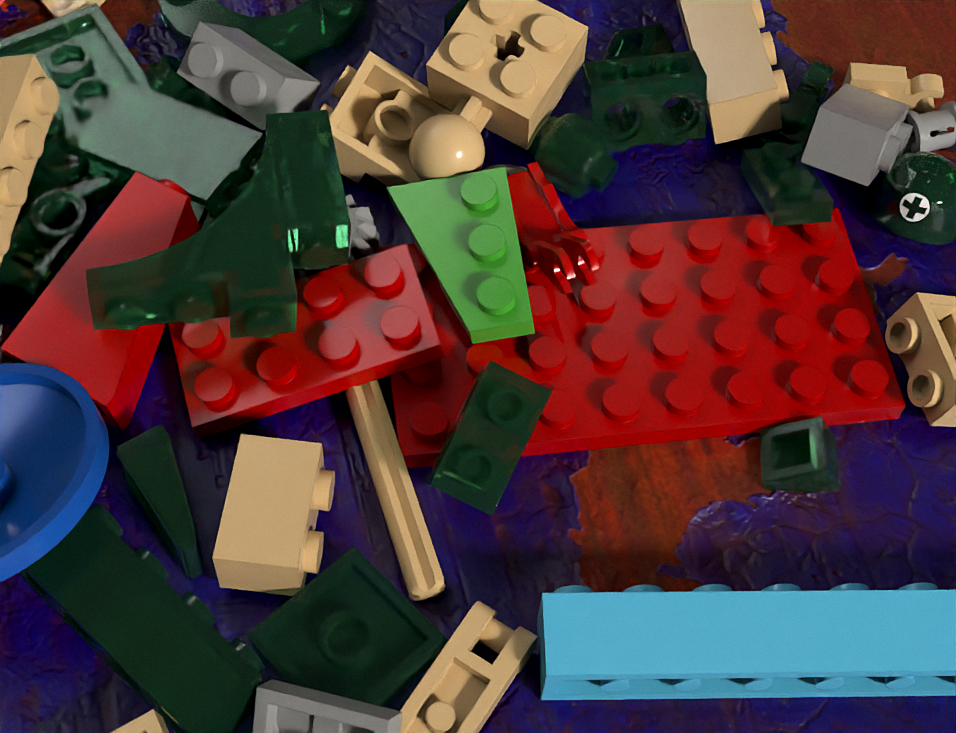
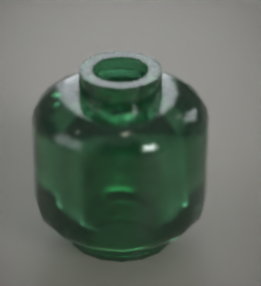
M576 112L566 113L560 118L555 115L548 118L537 132L530 146L529 154L534 157V162H538L546 179L553 184L554 188L572 199L584 197L593 188L598 192H602L609 185L619 167V162L612 159L616 146L613 135Z

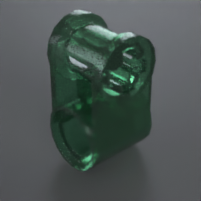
M66 189L53 190L43 194L35 201L32 208L16 225L11 234L9 250L4 254L0 266V290L9 288L27 297L28 303L33 306L94 227L87 206L80 195Z

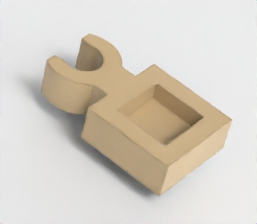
M850 62L842 84L843 86L847 83L910 105L909 110L915 111L918 114L935 111L933 98H942L944 95L941 76L921 74L912 79H907L906 67Z

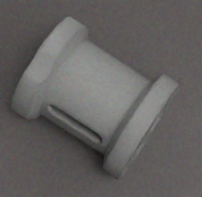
M955 101L943 103L939 106L938 110L922 114L912 110L908 111L904 123L913 126L912 132H915V135H910L901 156L904 160L909 162L922 159L926 152L945 149L949 152L956 151ZM952 127L953 131H948L947 128Z

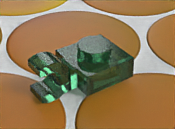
M815 60L808 68L797 90L794 92L788 89L789 103L780 105L782 129L753 136L799 159L806 148L821 106L820 104L829 91V88L825 86L834 75L835 69Z

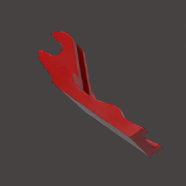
M538 162L527 164V170L508 175L507 179L520 251L530 268L540 267L561 294L573 292L568 279L575 277V274L585 286L596 285L597 281L592 271L600 269L596 253L588 242L585 231L577 227L569 217L553 184L546 179Z

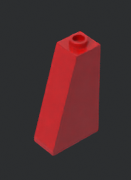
M136 171L0 347L11 363L44 365L73 377L89 393L104 421L123 432L133 417L180 287L182 273L186 268L201 229L190 204L192 200L189 194L171 180L163 178L158 182Z

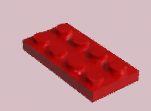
M407 244L169 322L191 425L200 439L348 390L352 386L357 387L445 357Z

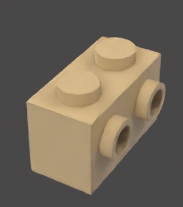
M247 434L240 435L212 557L221 588L296 597L303 596L307 573L318 574L322 560L324 533L315 531L319 510L330 511L334 495L335 471L325 470L322 443Z

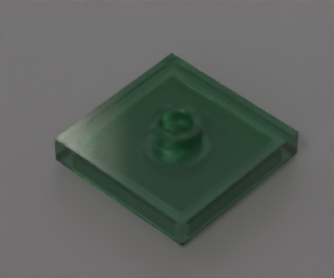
M354 546L246 635L249 646L283 682L381 707L389 704L428 669L449 641Z

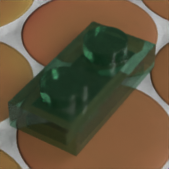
M771 142L765 144L762 148L742 149L740 170L773 226L831 222L834 200L813 168L801 162L803 153L798 145Z

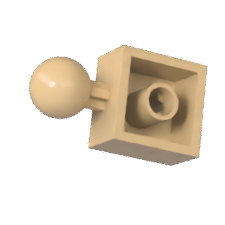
M469 0L426 64L429 98L453 110L451 114H439L430 117L415 130L410 141L409 158L416 175L422 181L480 171L485 158L484 141L480 134L483 128L528 150L584 63L588 26L538 0Z

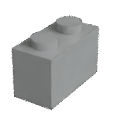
M199 22L177 71V74L260 130L298 133L322 82L242 30L205 22Z
M845 83L820 106L801 162L869 186L880 170L889 173L895 159H900L913 129L912 125L904 123L910 105Z

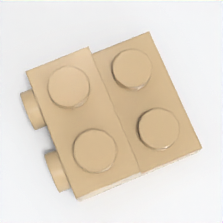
M369 51L358 71L347 65L330 93L340 100L335 109L324 103L308 129L307 134L316 139L308 154L357 184L365 173L388 187L420 182L422 180L414 172L409 158V146L415 130L428 118L439 114H451L453 110L430 99L428 87Z
M916 292L886 320L888 325L885 333L886 344L891 352L899 354L910 377L907 384L908 397L912 404L921 407L929 425L956 427V296Z

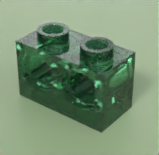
M695 50L582 63L584 124L593 150L604 149L611 152H620L636 145L660 143L673 146L682 144L690 139L705 138L707 75ZM681 97V100L675 105L662 107L668 100ZM626 104V106L618 112L606 113V111L613 105Z
M491 360L483 364L424 484L492 516L552 391Z

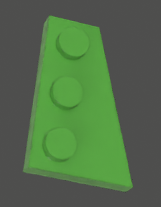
M505 167L386 187L391 204L398 216L402 217L411 233L414 244L432 269L439 282L440 289L472 344L535 334Z

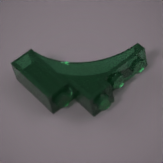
M328 110L266 114V141L253 177L229 208L202 230L184 241L149 256L112 266L86 269L87 292L94 330H132L143 325L173 322L195 324L208 319L228 317L230 338L249 336L254 338H270L279 333L296 332L297 289L293 269H324L332 265L348 264L351 222Z

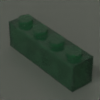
M99 503L94 504L90 509L88 508L75 527L54 548L26 569L17 573L151 710L154 709L163 717L165 724L174 733H233L254 713L257 686L263 684L261 672L265 669L262 660L239 637H235L230 643L227 642L212 627L216 623L212 612L194 593L187 591L182 596L178 595L165 582L169 578L168 572L148 549L141 546L134 552L119 538L123 535L122 528L114 517Z

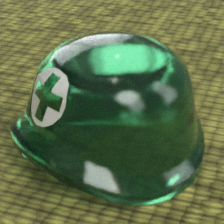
M911 151L901 155L895 160L890 172H885L867 189L864 197L865 210L879 224L900 236L934 245H945L953 242L956 239L955 163L940 154L929 151Z

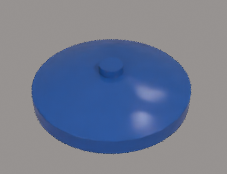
M31 363L0 364V582L12 577L42 558L75 527L97 495L108 465L110 447L108 430L91 396L70 375L44 365Z

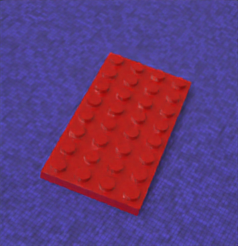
M839 208L583 229L588 242L593 247L598 258L600 269L592 271L597 284L590 287L585 286L575 274V277L568 279L573 292L561 294L540 267L530 268L522 256L535 334L477 344L471 343L440 289L439 282L425 257L421 256L414 243L407 244L445 356L389 375L396 437L407 468L899 419L906 407ZM400 245L380 246L375 249V254Z

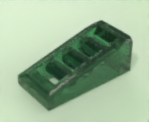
M157 425L117 446L118 452H116V456L126 485L186 578L189 576L192 580L204 573L202 568L203 558L169 434L165 431L163 425Z

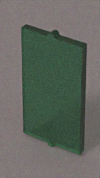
M124 80L99 107L95 106L90 109L91 116L66 141L69 151L127 175L133 176L137 171L158 182L163 178L171 180L182 187L189 194L193 202L210 208L234 179L243 177V168L265 143V138L261 132Z

